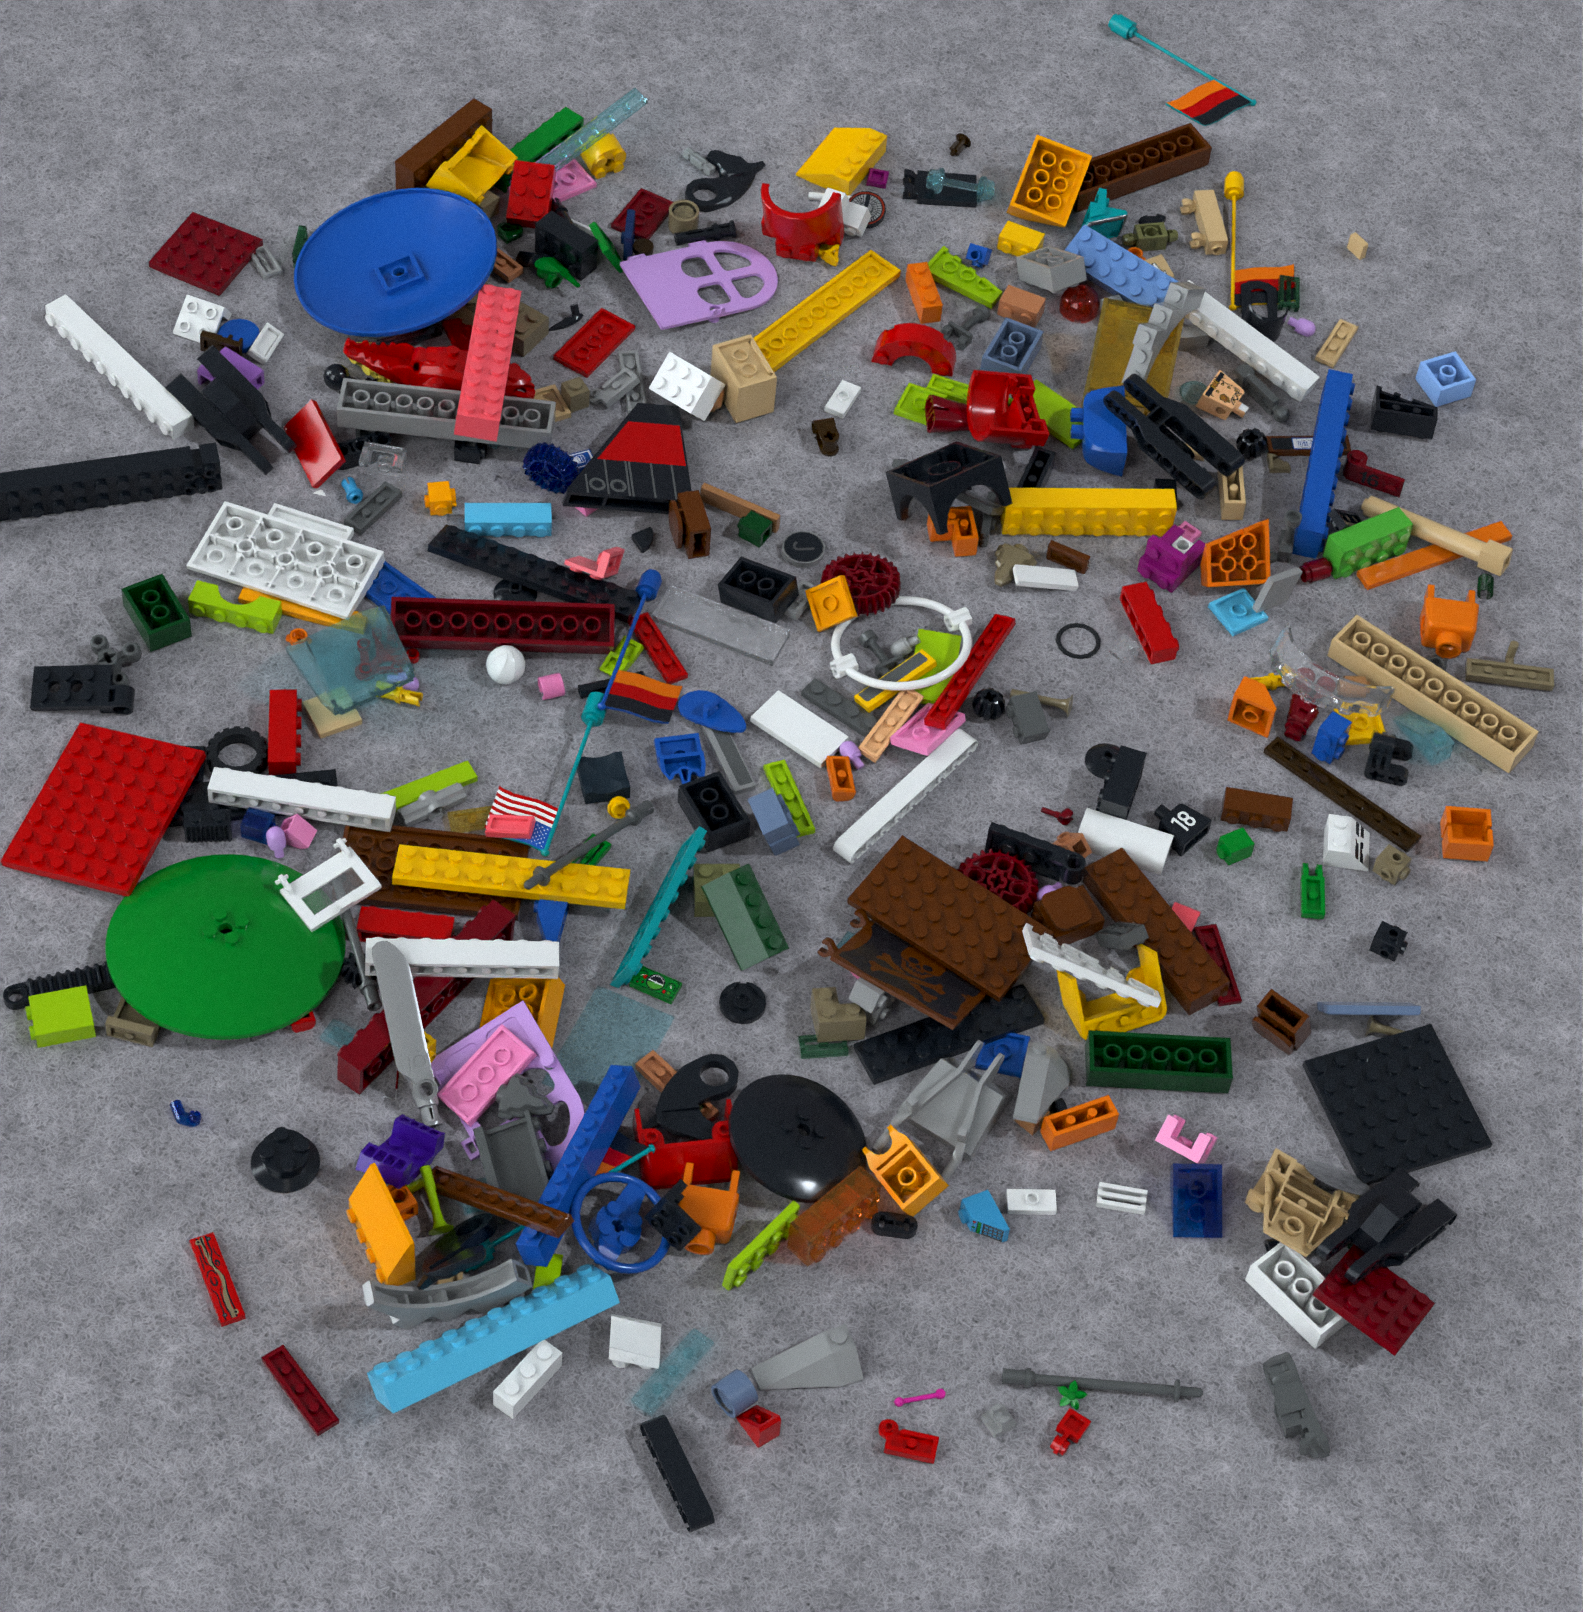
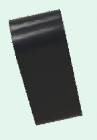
M376 432L337 443L346 460L338 470H347L390 457L392 454L391 435L387 432Z

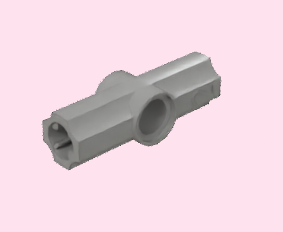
M455 783L437 792L428 790L419 796L418 801L398 809L397 816L405 827H411L428 818L433 821L437 816L442 817L446 810L467 801V795L460 783Z

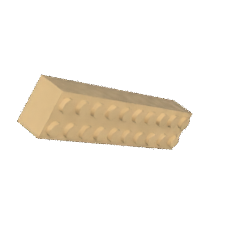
M1356 615L1332 639L1328 657L1356 675L1365 676L1366 681H1370V684L1507 773H1510L1533 748L1539 731L1360 616Z

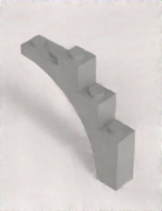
M1190 282L1170 283L1164 302L1155 303L1148 323H1140L1138 325L1132 342L1135 345L1122 383L1131 374H1137L1145 381L1147 380L1155 359L1173 329L1188 313L1200 307L1205 288Z
M510 1259L478 1275L458 1281L430 1285L424 1290H419L417 1286L386 1285L371 1280L364 1283L362 1287L364 1301L368 1308L389 1315L393 1325L409 1330L430 1317L448 1322L469 1309L487 1314L491 1309L502 1306L530 1289L532 1283L527 1265Z

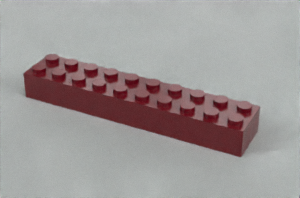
M391 597L390 647L492 651L499 646L510 645L517 648L520 652L609 654L614 649L615 604Z
M493 899L488 905H483L473 920L465 923L462 931L457 936L454 935L451 938L456 940L479 939L493 941L495 939H502L504 941H512L515 914ZM416 976L413 979L423 1029L475 977ZM384 1009L380 1013L374 1014L369 1024L364 1029H359L354 1035L353 1040L348 1045H343L337 1054V1080L359 1095L395 1060Z

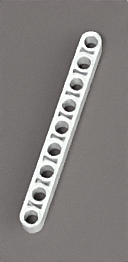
M957 729L844 832L835 842L833 851L851 864L854 863V859H858L869 849L868 846L870 844L876 843L884 835V831H889L898 822V818L902 819L913 808L911 806L917 805L927 795L928 791L931 792L942 782L940 781L942 778L945 779L956 769V765L959 766L970 756L969 753H973L976 750L978 741L962 729Z

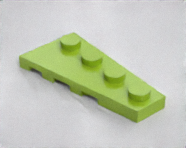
M943 246L928 262L933 280L992 309L1000 300L1002 291L985 277L980 278L976 274V270L971 266L969 268L961 263L962 259L957 255H951L949 249Z

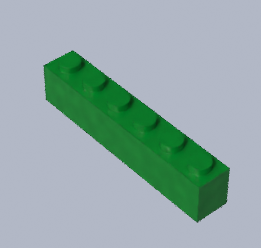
M564 107L561 111L556 112L548 121L542 123L534 132L529 133L525 139L518 142L510 151L518 157L517 160L544 163L583 132L584 118L569 108ZM513 171L509 175L504 174L493 186L506 193L507 187L511 186Z

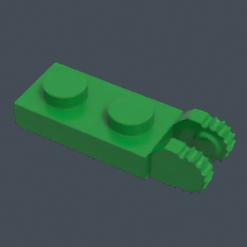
M1302 863L1300 879L1302 918L1324 920L1325 877H1323L1322 865L1317 864L1315 876H1309L1308 863Z

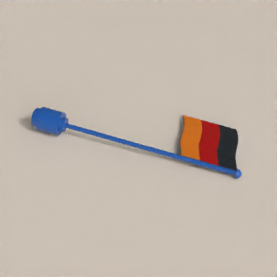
M648 569L640 577L635 591H637L642 599L601 703H598V709L605 710L607 708L622 711L651 722L668 724L682 686L666 684L641 674L619 670L645 601H652L656 598L661 586V575L656 570Z

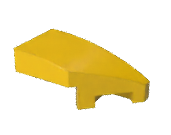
M821 244L818 256L826 263L836 267L839 262V245Z

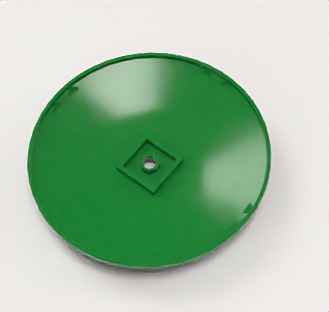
M221 854L201 856L169 865L153 873L136 885L130 896L123 898L116 908L107 929L105 941L107 967L114 985L126 1002L138 1013L161 1027L187 1036L204 1039L230 1040L250 1038L271 1033L298 1021L309 1014L327 997L340 976L345 958L346 941L343 923L340 915H338L315 931L311 932L280 893V889L284 888L281 883L276 885L274 882L278 880V876L281 874L289 876L286 879L289 884L303 876V874L288 866L264 858L247 855ZM321 888L302 899L314 915L333 904ZM224 929H228V930H231L232 932H229V933H227V934H223V933H221L220 931H221V930H224Z

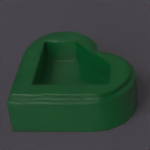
M502 222L497 225V234L508 244L523 236V228L518 224L510 225L509 223Z

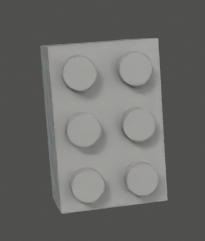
M1050 245L1016 257L1019 280L1028 283V285L1049 290L1051 293L1062 292L1066 287H1075L1080 282L1087 280L1083 256Z

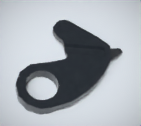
M708 1054L684 1065L666 1084L660 1095L656 1113L645 1124L644 1129L663 1127L673 1135L691 1138L696 1141L712 1139V1128L715 1124L702 1115L699 1105L729 1097L736 1090L739 1070L734 1061L724 1055ZM719 1068L727 1073L729 1079L723 1085L710 1086L702 1081L700 1075L706 1069Z
M484 1213L473 1216L457 1225L442 1237L424 1260L422 1267L424 1275L419 1281L417 1288L424 1290L438 1280L449 1279L484 1261L486 1249L480 1244L490 1238L497 1230V1224L492 1215Z

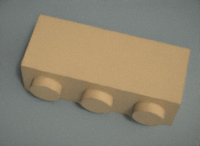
M1241 466L1229 477L1217 471L1221 520H1243L1246 506L1243 467Z

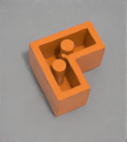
M971 506L950 507L947 519L948 532L943 535L936 533L934 524L928 514L927 530L930 542L951 540L955 557L976 555L979 537Z

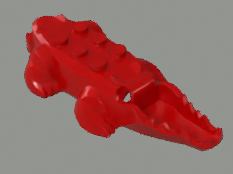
M348 337L343 347V352L348 358L363 364L397 384L461 391L468 351L459 350L456 346L427 347L425 349L423 347L415 348L408 343L395 344L391 342L389 345H386L382 342L380 345H377L376 342L370 344L368 340L357 343ZM517 363L509 364L504 396L534 399L535 385L531 382V376L522 370Z

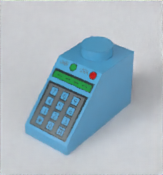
M989 1190L961 1200L958 1215L963 1224L966 1223L970 1231L1001 1242L1008 1240L1010 1228Z

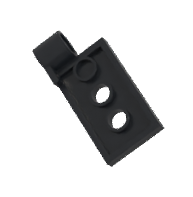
M112 665L34 666L30 709L32 711L99 710L101 713L131 714L134 709L135 689L128 685H112L114 673ZM60 684L61 688L55 693L50 692V688L53 685ZM83 684V688L80 691H72L74 685Z
M991 822L984 851L986 854L989 853L990 849H992L993 853H998V850L1001 849L1002 854H1007L1010 851V856L1012 857L1018 854L1019 861L1025 859V866H1032L1031 872H1036V874L1058 882L1061 878L1070 885L1081 882L1086 865V860L1081 854L1051 844L1046 840L1029 836L1024 832L1007 828L1005 825Z

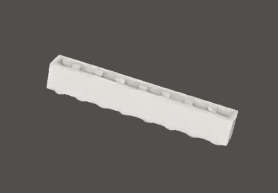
M1206 292L1200 307L1185 316L1194 325L1273 382L1274 385L1300 402L1314 388L1319 379L1317 374Z
M214 767L207 788L209 803L288 816L298 814L306 819L385 832L391 831L396 813V797L388 794L370 793L364 790H352L340 786L334 787L320 783H309L297 779H285L273 775L267 776L249 771L231 770L229 768Z
M382 937L366 938L365 975L377 976L372 957V947L377 942L388 941L395 945L404 955L410 966L412 976L558 979L559 942H552L550 940L504 941L502 939H495L492 941L479 939L456 940L453 938L445 940L430 938L407 939L404 937L397 939H385Z

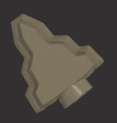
M1004 543L998 546L995 552L997 557L995 561L997 567L995 571V584L1003 587L1014 579L1012 569L1015 564L1037 565V561L1029 554L1028 549L1024 545L1015 544L1012 546Z

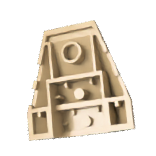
M1275 1148L1266 1166L1263 1232L1307 1257L1324 1239L1342 1226L1344 1217L1346 1220L1348 1219V1210L1351 1204L1359 1199L1360 1196L1336 1189L1331 1195L1293 1173L1292 1170L1297 1160Z

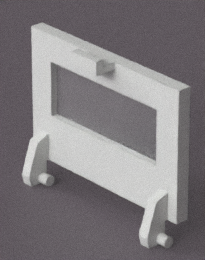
M338 838L333 845L334 849L339 847L342 850L340 853L289 884L286 880L289 878L287 874L284 876L282 874L279 875L278 880L274 881L276 885L280 883L283 885L284 888L280 889V893L311 932L382 888V885L350 846L347 847L345 845L347 842L345 838Z

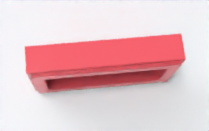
M490 814L485 834L486 837L531 839L536 820L534 816Z

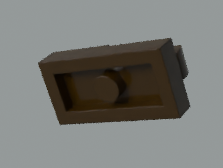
M205 330L200 334L201 351L205 352L212 345L218 351H221L226 346L242 356L243 338L235 341L231 334L226 338Z

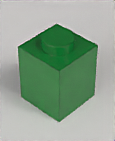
M1242 827L1220 836L1216 851L1220 859H1224L1227 865H1231L1251 857L1255 843Z

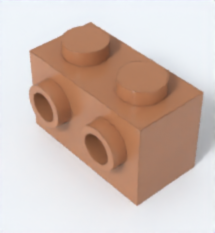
M1008 285L999 300L997 315L1035 328L1044 313L1046 298Z

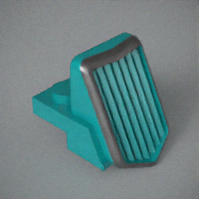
M1099 188L1094 202L1089 204L1080 229L1085 224L1108 239L1118 237L1125 225L1128 212L1108 207L1107 189Z

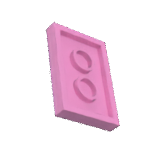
M927 703L890 737L891 745L928 756L966 721L965 714L957 712L945 730L924 725V718L934 705Z

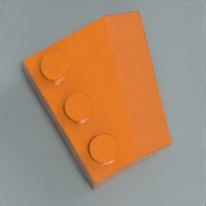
M1268 518L1205 544L1201 560L1202 586L1219 587L1265 584L1267 578L1270 577Z

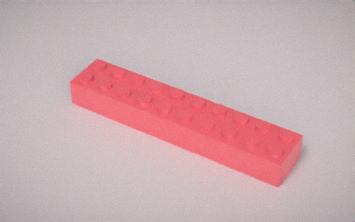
M484 284L478 293L454 435L497 442L522 292L520 290Z

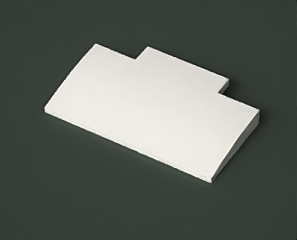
M224 501L186 566L187 569L348 620L366 595L367 590L370 589L373 580L376 579L379 570L383 567L385 557L384 551L350 541L354 535V528L276 503H274L267 515Z

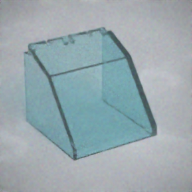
M384 605L365 609L285 647L288 655L317 698L334 715H343L354 710L356 705L360 707L376 699L375 696L381 697L395 690L396 686H404L414 681L413 678H415L413 672L415 670Z

